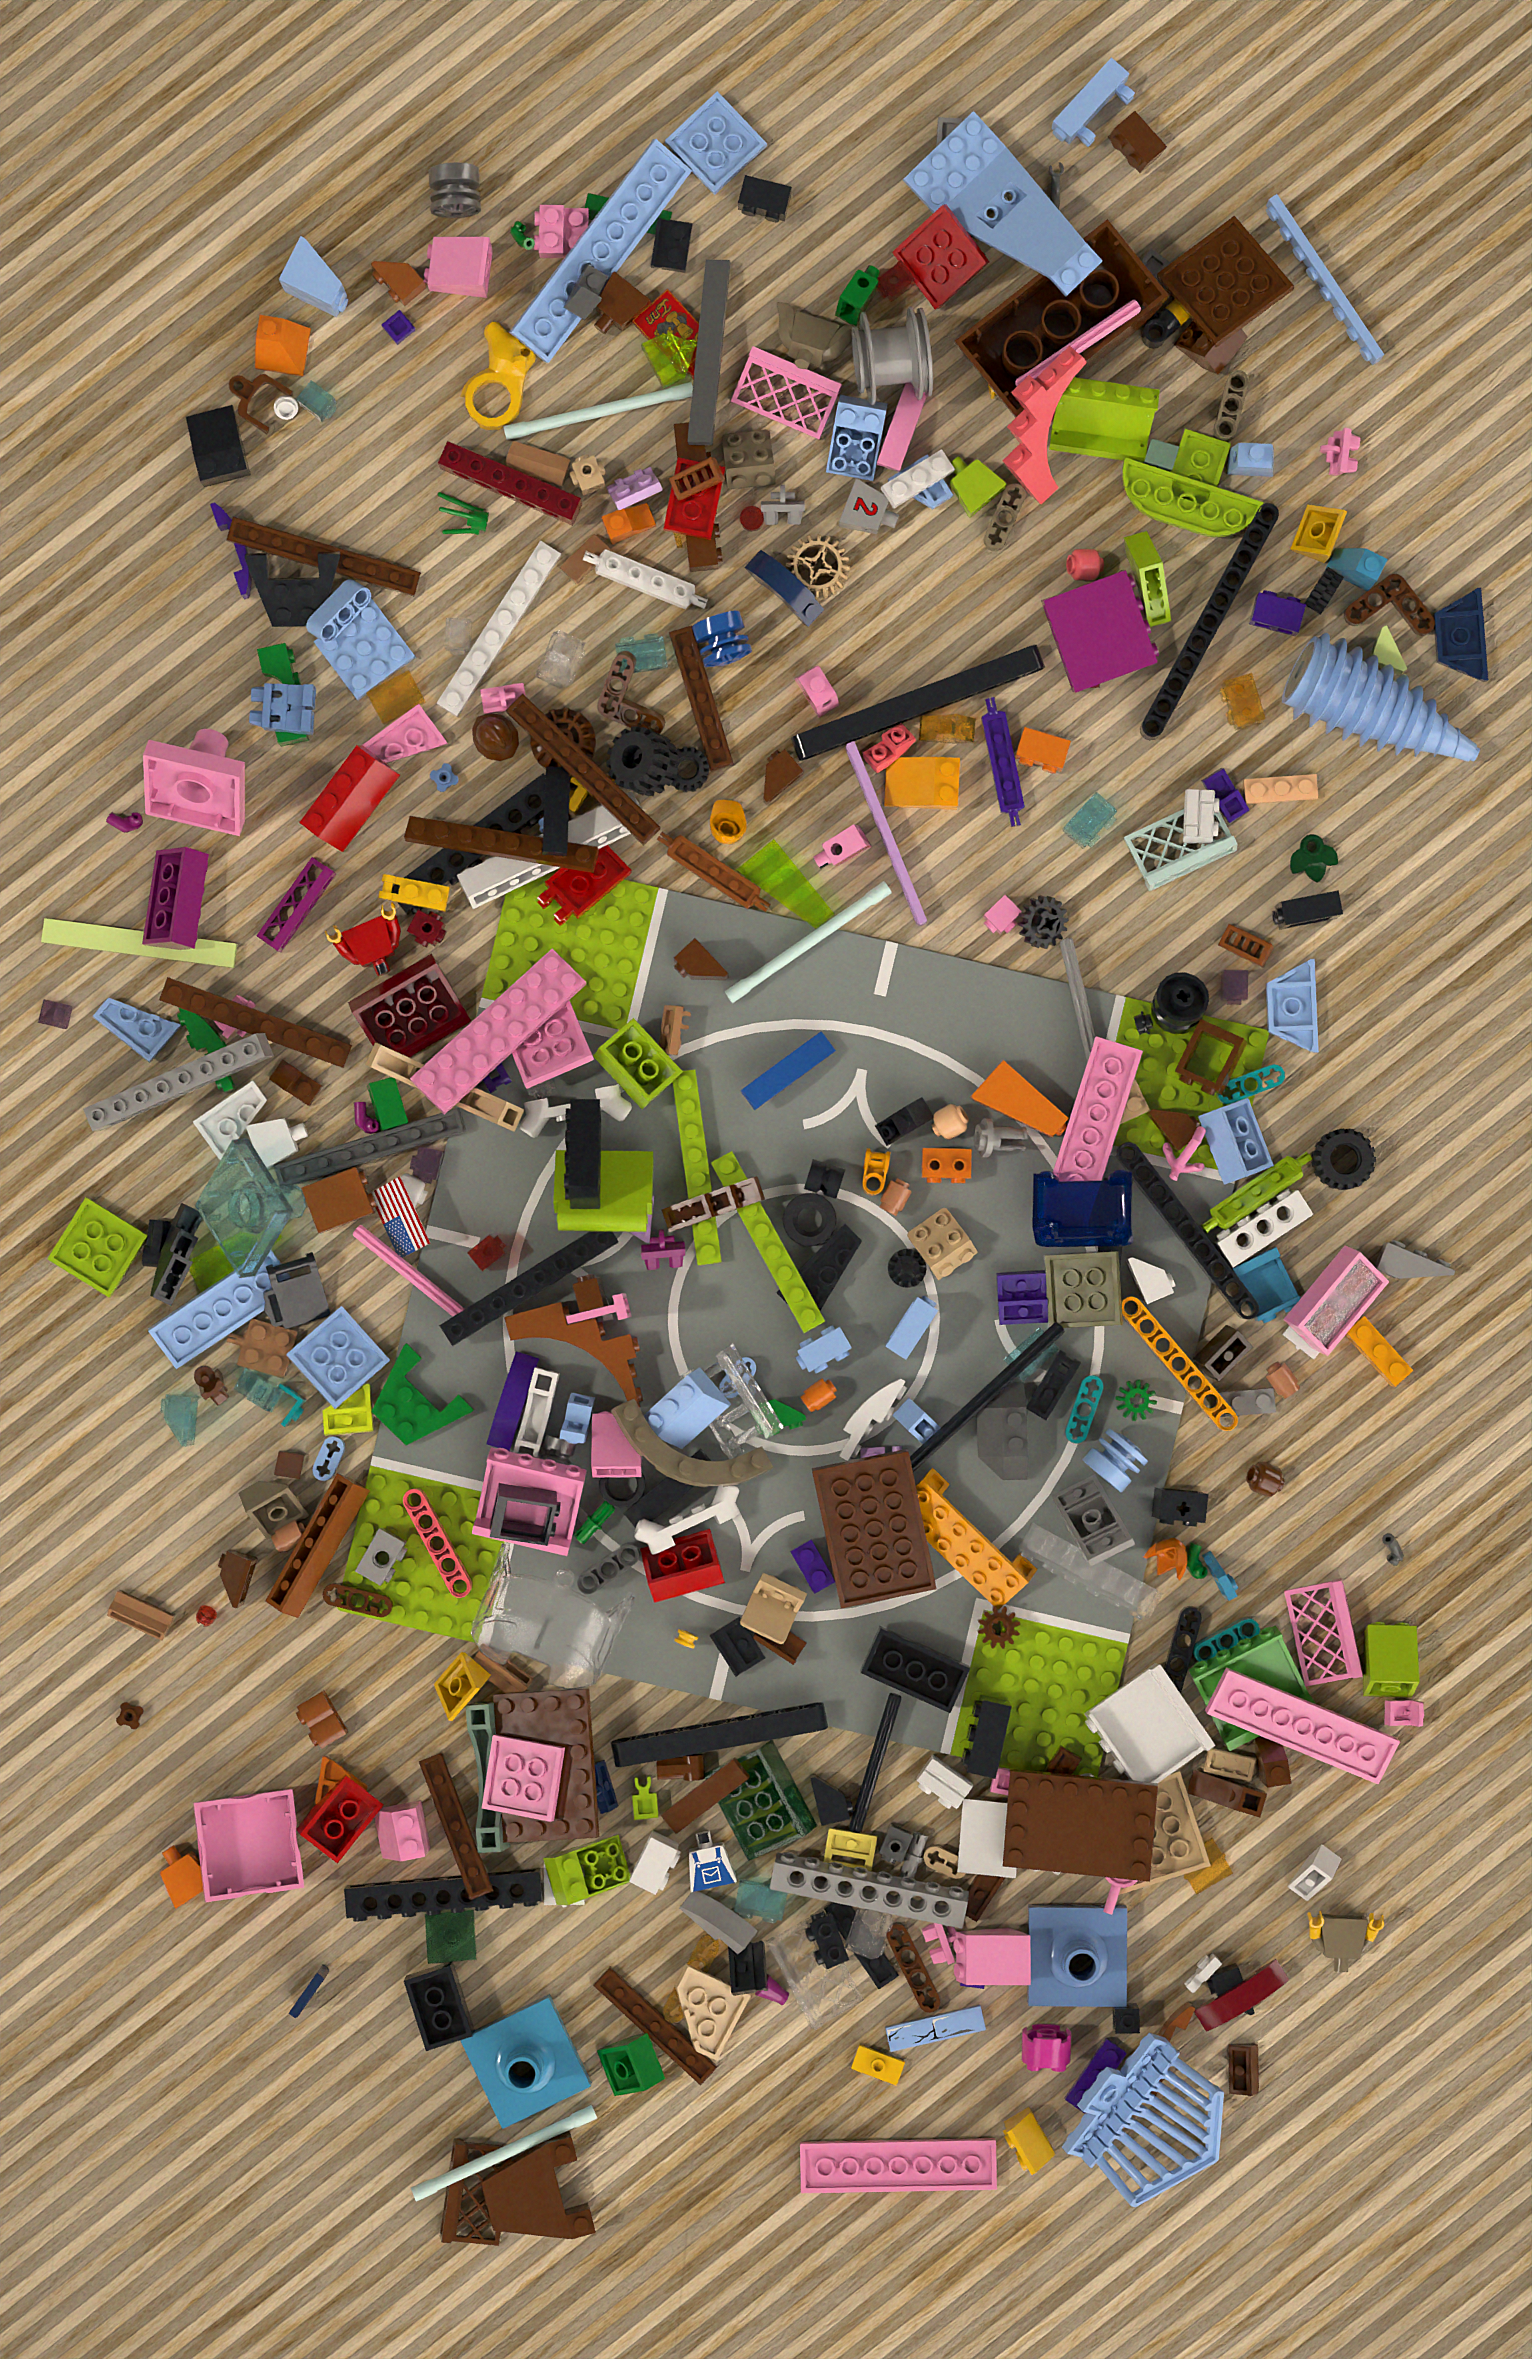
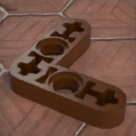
M1391 574L1351 603L1344 612L1346 623L1351 626H1358L1391 602L1415 634L1425 636L1435 626V620L1406 580L1399 574ZM1390 580L1392 582L1398 581L1400 584L1397 587L1399 591L1392 589L1387 593V596L1390 597L1387 599L1383 591L1390 586ZM1378 594L1381 598V604L1379 606L1370 605L1368 602L1369 595ZM1409 598L1414 601L1415 608L1413 611L1403 609L1402 602L1404 599ZM1360 601H1363L1367 610H1364L1359 615L1360 620L1350 618L1352 614L1351 609L1357 611L1363 606ZM1419 609L1422 612L1418 615L1422 621L1427 620L1429 622L1427 630L1424 627L1418 628L1417 625L1420 621L1417 617L1413 620L1410 618Z
M621 651L612 662L597 704L598 711L602 716L629 728L633 726L644 727L660 734L665 727V718L658 712L624 698L637 661L631 652ZM623 658L627 659L628 665L624 669L623 673H620L619 671L622 666L621 661L623 660ZM619 679L623 684V688L621 690L614 689L611 686V680ZM610 696H615L611 704L612 708L608 710L605 703L610 699ZM628 709L634 710L637 713V719L629 720L625 715V711ZM643 715H645L646 717L644 718V722L640 724L639 722L641 721ZM652 720L657 721L655 729L651 728L650 722Z

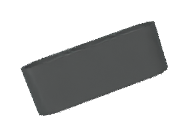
M625 1543L579 1576L577 1581L578 1589L584 1594H592L638 1561L640 1557L639 1548L633 1543ZM625 1548H631L635 1551V1558L632 1561H626L622 1557V1551ZM611 1562L614 1564L615 1572L612 1575H606L602 1571L604 1563ZM591 1576L594 1578L595 1586L592 1589H586L582 1585L584 1577Z

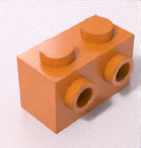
M1024 727L1015 758L1019 759V763L1022 765L1033 767V764L1042 766L1043 771L1056 774V771L1061 772L1071 741Z
M922 1148L921 1178H927V1183H941V1178L951 1179V1183H966V1179H971L972 1149Z

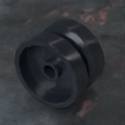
M1176 972L1166 976L1159 983L1151 1003V1015L1156 1024L1164 1031L1172 1034H1185L1194 1030L1200 1019L1203 1018L1209 1004V992L1204 982L1195 975L1186 972Z

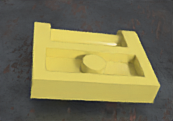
M829 1827L823 1862H839L831 1860L832 1854L865 1859L864 1866L845 1862L839 1863L847 1867H863L868 1871H872L877 1835Z

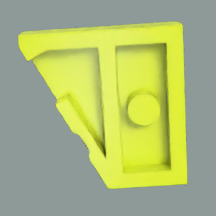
M370 1384L363 1385L361 1389L354 1392L336 1409L330 1405L322 1410L325 1436L374 1431Z

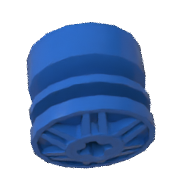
M739 611L717 614L701 620L692 626L696 642L709 644L700 650L701 656H707L703 659L705 667L725 666L740 660L752 652L751 645L744 644L749 640L748 636L736 635L745 627Z

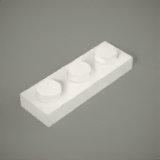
M941 449L882 485L881 490L892 507L896 508L950 475L955 469Z

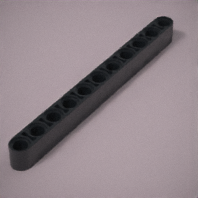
M1265 503L1261 505L1248 526L1140 726V734L1144 739L1149 741L1155 740L1163 732L1278 520L1279 510L1274 504ZM1261 512H1270L1272 520L1264 521L1261 517ZM1252 532L1258 533L1261 541L1258 543L1252 542L1249 534ZM1244 553L1248 555L1250 562L1247 564L1241 563L1238 560V554ZM1230 574L1235 575L1238 579V584H1229L1226 576ZM1223 596L1227 604L1225 606H1218L1215 602V597ZM1212 617L1215 621V626L1210 628L1205 626L1203 618ZM1200 638L1204 643V647L1201 649L1195 648L1192 645V639ZM1182 659L1190 660L1192 669H1183L1180 661ZM1169 681H1178L1181 689L1179 691H1172L1169 688ZM1160 701L1168 703L1169 711L1160 712L1157 708V703ZM1149 722L1155 723L1158 727V732L1155 734L1147 732L1146 724Z
M1031 645L799 733L790 739L798 760H807L900 723L910 721L1044 669L1045 665L1037 645Z

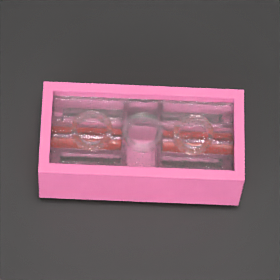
M1344 1246L1283 1320L1312 1349L1328 1356L1389 1281L1361 1252Z

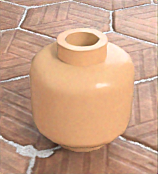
M948 1104L934 1113V1123L931 1126L938 1137L942 1135L945 1139L951 1140L966 1131L969 1118L960 1105Z

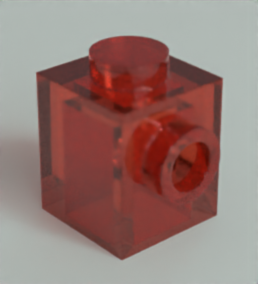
M489 1234L467 1253L480 1270L484 1272L507 1254L504 1251V1248L507 1246L498 1235L494 1238Z

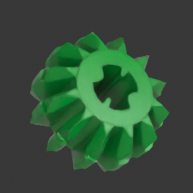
M1137 1379L1135 1381V1388H1133L1130 1381H1126L1128 1390H1125L1123 1387L1118 1388L1124 1396H1115V1400L1123 1401L1116 1408L1117 1410L1126 1408L1122 1415L1124 1418L1128 1417L1132 1412V1421L1137 1420V1413H1139L1142 1420H1145L1144 1410L1150 1414L1154 1412L1148 1405L1157 1404L1156 1400H1149V1397L1154 1396L1156 1392L1152 1390L1146 1393L1150 1386L1149 1383H1145L1140 1389V1380ZM1138 1393L1140 1394L1138 1397L1142 1398V1403H1137V1407H1133L1134 1403H1130V1398L1135 1397V1394Z

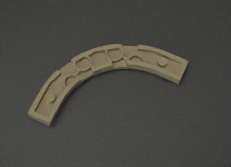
M635 1399L616 1406L611 1410L624 1436L634 1450L656 1466V1470L679 1482L699 1487H728L751 1480L773 1468L762 1446L739 1457L724 1461H704L681 1454L656 1435L646 1421Z

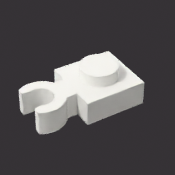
M1213 1953L1209 1957L1207 1955L1202 1957L1197 1963L1196 1973L1184 1983L1186 1987L1194 1993L1222 1965L1221 1961Z

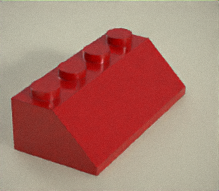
M356 745L299 823L321 840L344 852L395 784L400 774L363 745Z

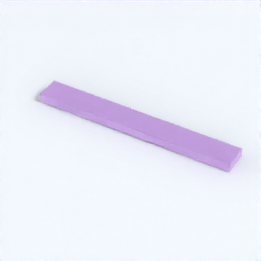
M855 741L848 743L845 748L916 925L926 924L927 919Z

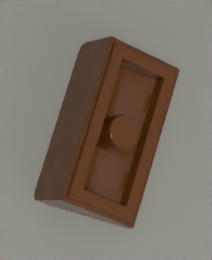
M1229 2044V2094L1245 2096L1257 2094L1259 2092L1258 2044Z

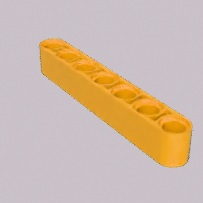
M1135 1297L1124 1298L1121 1302L1122 1316L1216 1427L1224 1431L1234 1429L1237 1426L1238 1417L1233 1409L1141 1301ZM1127 1301H1134L1137 1305V1311L1133 1315L1127 1314L1124 1310V1305ZM1145 1319L1150 1320L1153 1324L1152 1331L1147 1334L1143 1333L1140 1329V1323ZM1160 1338H1165L1169 1342V1347L1165 1352H1160L1156 1348V1342ZM1175 1357H1181L1185 1361L1184 1368L1180 1371H1176L1172 1367V1360ZM1193 1375L1198 1376L1201 1381L1197 1389H1191L1188 1386V1379ZM1208 1394H1213L1216 1397V1405L1212 1408H1207L1204 1405V1398ZM1224 1413H1229L1232 1416V1423L1228 1427H1223L1219 1420L1220 1416Z

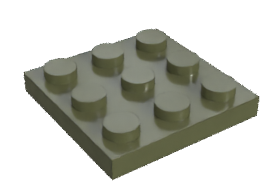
M1118 1251L1045 1256L1049 1327L1055 1322L1059 1323L1063 1328L1123 1325Z

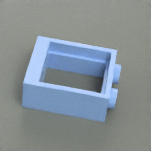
M922 1296L921 1299L916 1297L884 1346L906 1360L938 1312L934 1308L936 1303L926 1296Z

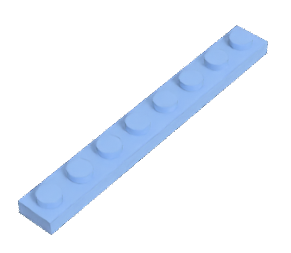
M1277 194L1274 195L1266 204L1267 215L1273 222H1277L1280 227L1281 236L1285 241H1290L1294 247L1293 253L1299 261L1304 262L1309 278L1312 281L1316 280L1320 286L1321 296L1325 301H1330L1334 307L1333 313L1340 322H1344L1349 338L1358 343L1361 348L1360 353L1365 361H1370L1373 366L1382 359L1384 353Z

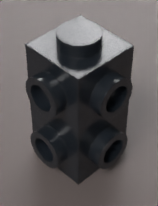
M824 1910L811 1914V1919L806 1921L807 1928L804 1930L809 1942H814L816 1951L813 1954L817 1964L822 1965L825 1969H830L849 1961L833 1915L829 1912L825 1913Z

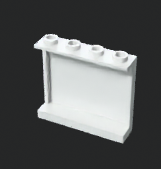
M1157 1663L1151 1665L1084 1713L1088 1719L1085 1721L1088 1728L1093 1734L1095 1732L1098 1733L1102 1739L1099 1741V1744L1107 1754L1111 1752L1115 1758V1761H1113L1114 1766L1120 1774L1125 1773L1130 1781L1159 1783L1203 1750L1208 1751L1215 1746L1162 1666Z

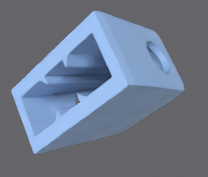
M1237 443L1229 449L1227 475L1273 477L1274 449L1272 444Z

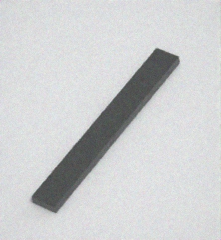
M706 260L687 441L689 445H713L731 267L730 260Z
M460 1108L449 1110L445 1115L443 1113L436 1114L274 1165L280 1188L284 1189L466 1132Z

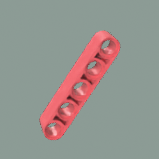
M413 1488L408 1490L403 1496V1504L449 1592L457 1598L465 1597L472 1589L471 1578L433 1506L422 1489ZM411 1493L420 1495L421 1503L419 1506L410 1504L409 1496ZM424 1514L431 1516L433 1520L432 1526L429 1528L423 1527L420 1523V1518ZM434 1536H439L444 1540L442 1549H435L432 1546L431 1541ZM445 1558H451L455 1561L454 1570L448 1571L443 1567V1560ZM460 1579L466 1582L467 1589L465 1592L456 1591L454 1587L456 1580Z

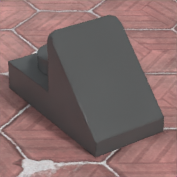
M586 264L563 308L585 320L602 298L599 295L609 277L591 265Z

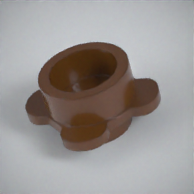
M128 1702L122 1703L120 1705V1715L116 1718L117 1724L120 1726H130L133 1730L137 1729L140 1726L139 1720L141 1715L144 1713L143 1708L130 1705Z

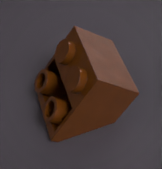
M1192 321L1174 345L1200 367L1218 375L1248 336L1240 329L1218 347H1215L1195 322Z

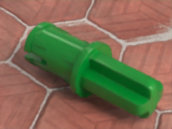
M604 1501L591 1516H587V1520L573 1535L580 1543L585 1544L598 1529H602L601 1525L615 1511V1507Z

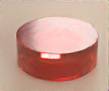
M756 506L744 508L740 514L742 527L751 532L759 530L764 523L761 509Z

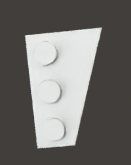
M252 1080L193 1121L220 1161H222L246 1129V1126L249 1125L265 1104L267 1098L255 1081Z

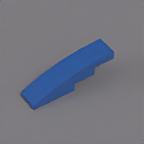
M821 1031L744 1087L741 1093L752 1108L756 1110L836 1050Z

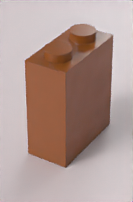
M354 1167L301 1188L318 1233L322 1234L375 1213L374 1207H377V1203L373 1193L368 1194L365 1185L369 1183L364 1170L359 1171L358 1167Z

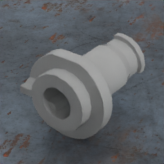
M983 1118L981 1124H977L975 1128V1150L980 1152L981 1157H989L992 1150L1011 1151L1020 1149V1151H1025L1026 1147L1023 1146L1022 1139H1028L1026 1127L1016 1129L1007 1126H993L990 1118Z

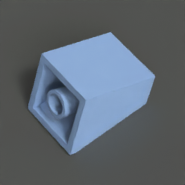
M300 236L279 281L286 293L337 317L339 312H343L348 304L345 289L340 280L308 241Z

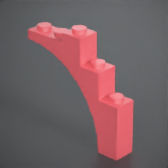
M1070 346L1036 379L1028 375L1011 392L1024 408L1007 426L1020 444L1002 461L1027 493L1041 505L1058 489L1051 475L1047 460V440L1051 420L1062 394L1074 376L1087 363Z

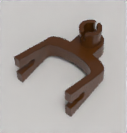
M260 374L253 382L240 375L232 377L229 381V389L233 395L241 399L238 405L239 416L267 435L269 427L247 413L252 397L265 384H270L284 395L291 397L293 391L266 374ZM242 384L243 389L237 391L235 390L234 385Z

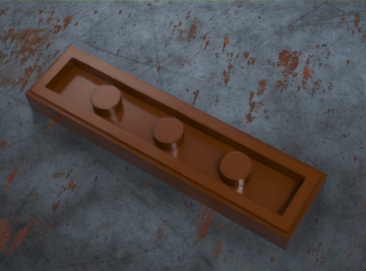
M734 1757L663 1812L661 1817L677 1834L749 1779L750 1775Z

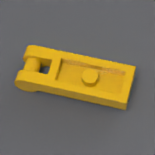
M388 874L382 875L383 887L382 891H379V899L446 912L450 887ZM393 884L400 885L398 894L391 893Z

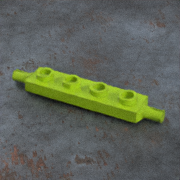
M1305 1152L1297 1159L1286 1156L1210 1209L1212 1218L1201 1224L1202 1230L1207 1234L1210 1230L1219 1226L1226 1231L1302 1178L1303 1172L1301 1167L1312 1160L1310 1154Z

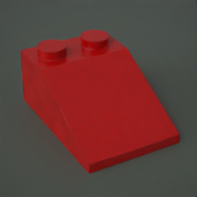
M345 1775L310 1810L296 1830L302 1837L338 1864L384 1804Z

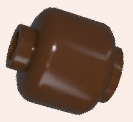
M1258 1462L1256 1465H1252L1246 1476L1249 1488L1253 1492L1267 1497L1275 1495L1277 1491L1280 1492L1285 1482L1284 1478H1282L1281 1469L1266 1462Z

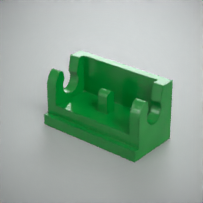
M389 1077L367 1085L380 1132L408 1123L395 1078Z

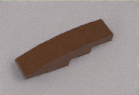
M756 1176L661 1209L668 1231L673 1232L765 1200Z

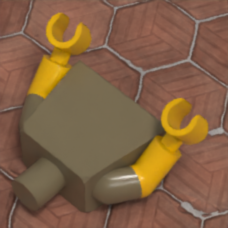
M1319 1911L1317 1917H1312L1311 1912L1307 1913L1309 1936L1318 1951L1323 1952V1955L1327 1958H1334L1335 1972H1348L1349 1959H1360L1361 1954L1367 1952L1375 1940L1378 1931L1384 1927V1916L1381 1915L1379 1920H1374V1913L1369 1914V1923L1365 1916L1322 1914Z

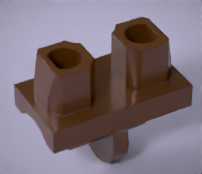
M205 1365L195 1370L194 1380L199 1385L200 1395L204 1400L210 1397L218 1406L229 1397L228 1389L224 1385L223 1375L219 1369L214 1371L211 1367Z

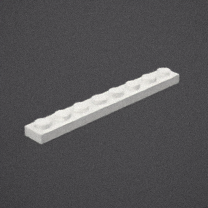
M539 542L439 698L437 705L456 717L460 715L561 557V553L544 542Z

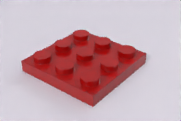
M947 204L938 208L892 252L935 310L942 307L990 262Z

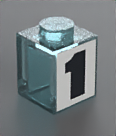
M312 380L297 398L299 405L321 422L325 418L329 419L337 408L335 406L337 404L335 398Z

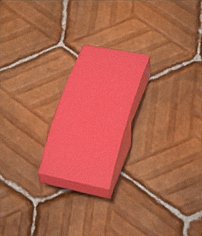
M900 723L883 733L881 742L864 751L863 759L876 773H879L905 753L916 741L915 737Z

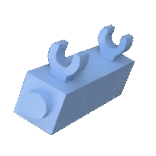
M1112 57L1054 119L1051 129L1058 140L1062 142L1065 140L1070 144L1077 136L1084 145L1089 147L1095 141L1096 135L1086 126L1108 101L1117 94L1128 105L1134 98L1135 92L1124 85L1128 80L1129 73Z

